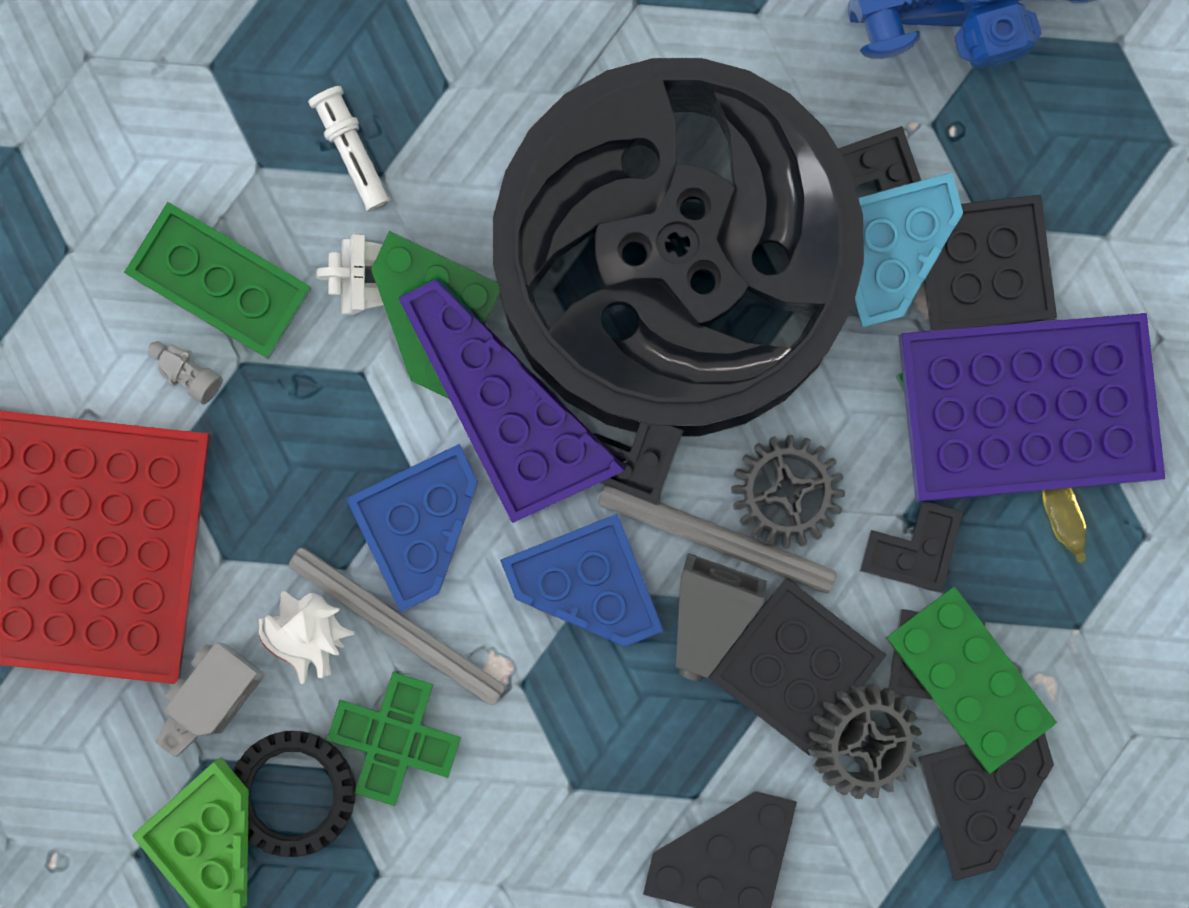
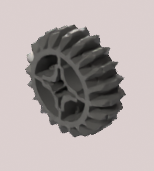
M793 435L786 436L785 448H780L776 436L769 439L771 451L768 453L762 444H756L754 450L759 459L756 461L747 454L742 458L743 463L751 468L749 472L742 469H736L734 472V476L744 480L745 484L733 485L731 487V493L744 494V500L735 502L733 509L741 510L747 507L749 512L740 519L741 525L744 526L753 519L758 525L752 530L751 536L756 538L763 529L769 531L765 542L769 546L774 543L776 535H782L781 544L784 549L790 547L791 536L796 535L797 543L800 547L807 545L805 535L807 531L810 532L815 540L822 538V533L817 524L821 523L825 528L831 529L834 526V522L826 516L827 511L833 514H840L842 512V507L831 503L832 498L839 499L845 496V490L832 489L833 483L843 480V474L836 473L829 476L827 472L828 469L837 463L835 458H830L822 464L818 458L823 455L825 448L820 445L813 455L807 452L811 441L809 438L803 439L799 449L794 448L795 440ZM785 458H793L804 462L814 470L818 477L807 479L795 477ZM773 461L775 468L774 486L761 493L754 494L753 488L757 473L764 465ZM784 478L785 481H788L790 487L808 486L801 489L799 494L793 496L796 501L792 505L783 496L767 497L774 495L777 489L783 487L780 483ZM822 489V499L818 511L809 521L804 523L801 515L802 497ZM770 504L779 505L784 509L791 526L779 525L770 521L761 513L758 507Z
M868 684L865 690L859 685H852L850 696L842 690L836 691L838 703L834 705L829 701L823 702L824 709L828 712L824 717L821 715L813 716L814 721L820 725L819 730L808 732L809 738L818 742L808 749L811 756L818 758L813 764L815 771L820 774L824 773L822 777L823 782L830 787L835 785V790L838 793L847 795L850 792L851 796L856 799H862L865 793L871 798H878L880 787L887 792H894L893 780L895 778L901 782L907 781L906 775L902 772L906 766L909 768L917 767L915 761L910 759L911 753L922 751L920 745L912 741L922 734L920 728L912 725L917 719L916 714L911 710H906L908 707L906 700L901 697L895 698V693L890 689L884 688L880 691L879 687L874 684ZM870 711H882L889 721L890 728L884 729L881 726H876L875 721L870 717ZM849 722L847 729L842 733L843 729ZM867 735H869L868 742L864 739ZM864 741L866 745L863 748H860L861 742ZM847 755L854 757L855 762L860 766V772L846 771L841 764L839 756Z

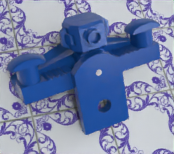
M850 0L848 4L850 22L865 24L870 44L863 46L860 52L864 57L870 59L895 57L906 52L918 42L920 32L915 31L905 34L902 24L961 27L954 36L959 57L969 61L971 66L979 69L1017 60L1029 54L1035 42L1042 34L1036 13L1026 10L1025 5L1019 2L1021 0ZM1066 0V1H1069V2H1072V3H1088V2H1093V1H1096V0Z

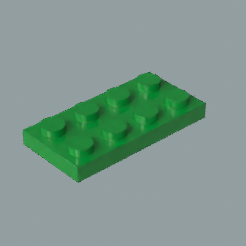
M169 202L164 206L124 271L127 276L266 359H269L312 289L309 285Z
M955 586L885 637L987 774H991L1057 724V721Z

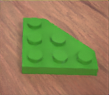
M222 757L214 761L132 834V837L190 908H244L247 905L249 790Z

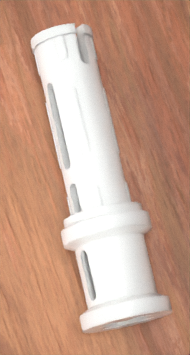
M335 86L315 95L308 103L311 108H316L326 128L324 132L326 140H329L330 143L335 142L366 206L365 208L370 212L389 203L391 199L388 197L373 163L358 136L357 131L360 129L358 119L351 116L342 98L344 94L342 87Z

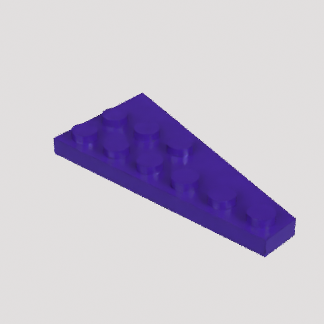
M439 277L398 298L512 523L625 471L626 467Z

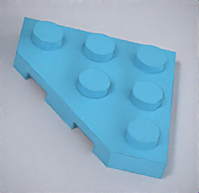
M953 172L858 198L863 213L864 265L855 302L862 327L903 317L909 308L915 294L963 215Z

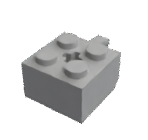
M215 642L211 646L204 645L191 662V665L196 669L188 679L183 681L180 678L164 698L169 704L163 711L169 715V718L160 732L156 743L174 757H178L199 736L222 733L266 675L225 643Z

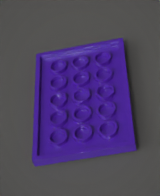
M1147 313L909 332L898 335L916 502L1166 479Z

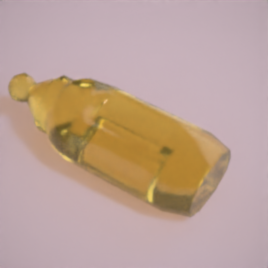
M1070 488L1043 492V503L1055 536L1060 542L1065 544L1066 549H1069L1076 555L1077 562H1084L1086 560V556L1083 553L1086 542V524L1073 490Z

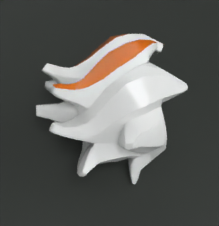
M282 591L280 594V616L271 617L266 615L265 618L259 619L260 641L265 649L275 657L282 659L294 668L300 685L306 682L310 663L316 666L319 679L331 675L329 653L339 655L336 647L344 648V644L340 639L354 635V631L342 627L337 622L334 614L340 608L328 605L322 596L311 592L301 600H297L286 591Z

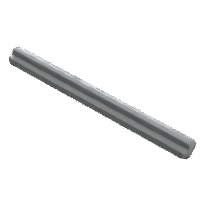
M604 485L600 494L598 504L604 508L823 593H829L835 583L837 576L835 570L769 546L660 502L655 505Z
M305 547L298 549L289 563L291 569L489 705H494L504 692L505 686L499 680Z

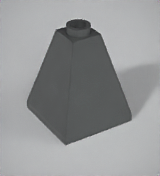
M688 553L680 581L676 667L679 668L678 674L693 681H702L703 677L708 678L762 607L767 580Z

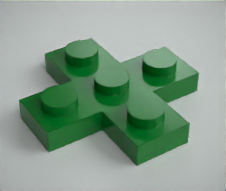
M392 672L380 712L339 700L327 740L367 753L354 794L396 806L408 766L449 778L461 737L421 725L434 684Z

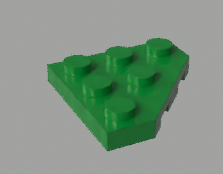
M389 230L371 268L373 277L410 380L449 399L398 298L439 277L485 324L500 294L498 282Z

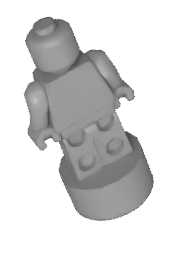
M159 341L152 342L148 346V354L154 359L159 360V372L168 379V383L171 386L178 384V382L188 389V394L201 404L208 403L219 391L223 378L210 368H200L191 361L189 356L193 354L192 351H185L175 345H170L166 348Z

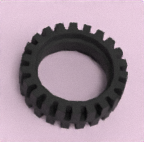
M283 731L268 735L250 746L234 767L233 772L249 790L248 840L264 852L281 857H300L318 852L331 844L342 833L351 818L356 794H354L355 781L351 768L342 753L335 746L317 735L303 731ZM284 752H301L315 758L328 771L333 783V804L327 818L315 830L303 835H282L270 830L257 817L251 802V785L257 771L269 758Z

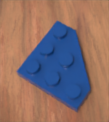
M460 444L346 498L401 613L439 595L475 494L478 481Z
M618 514L500 560L517 601L623 647L664 632Z

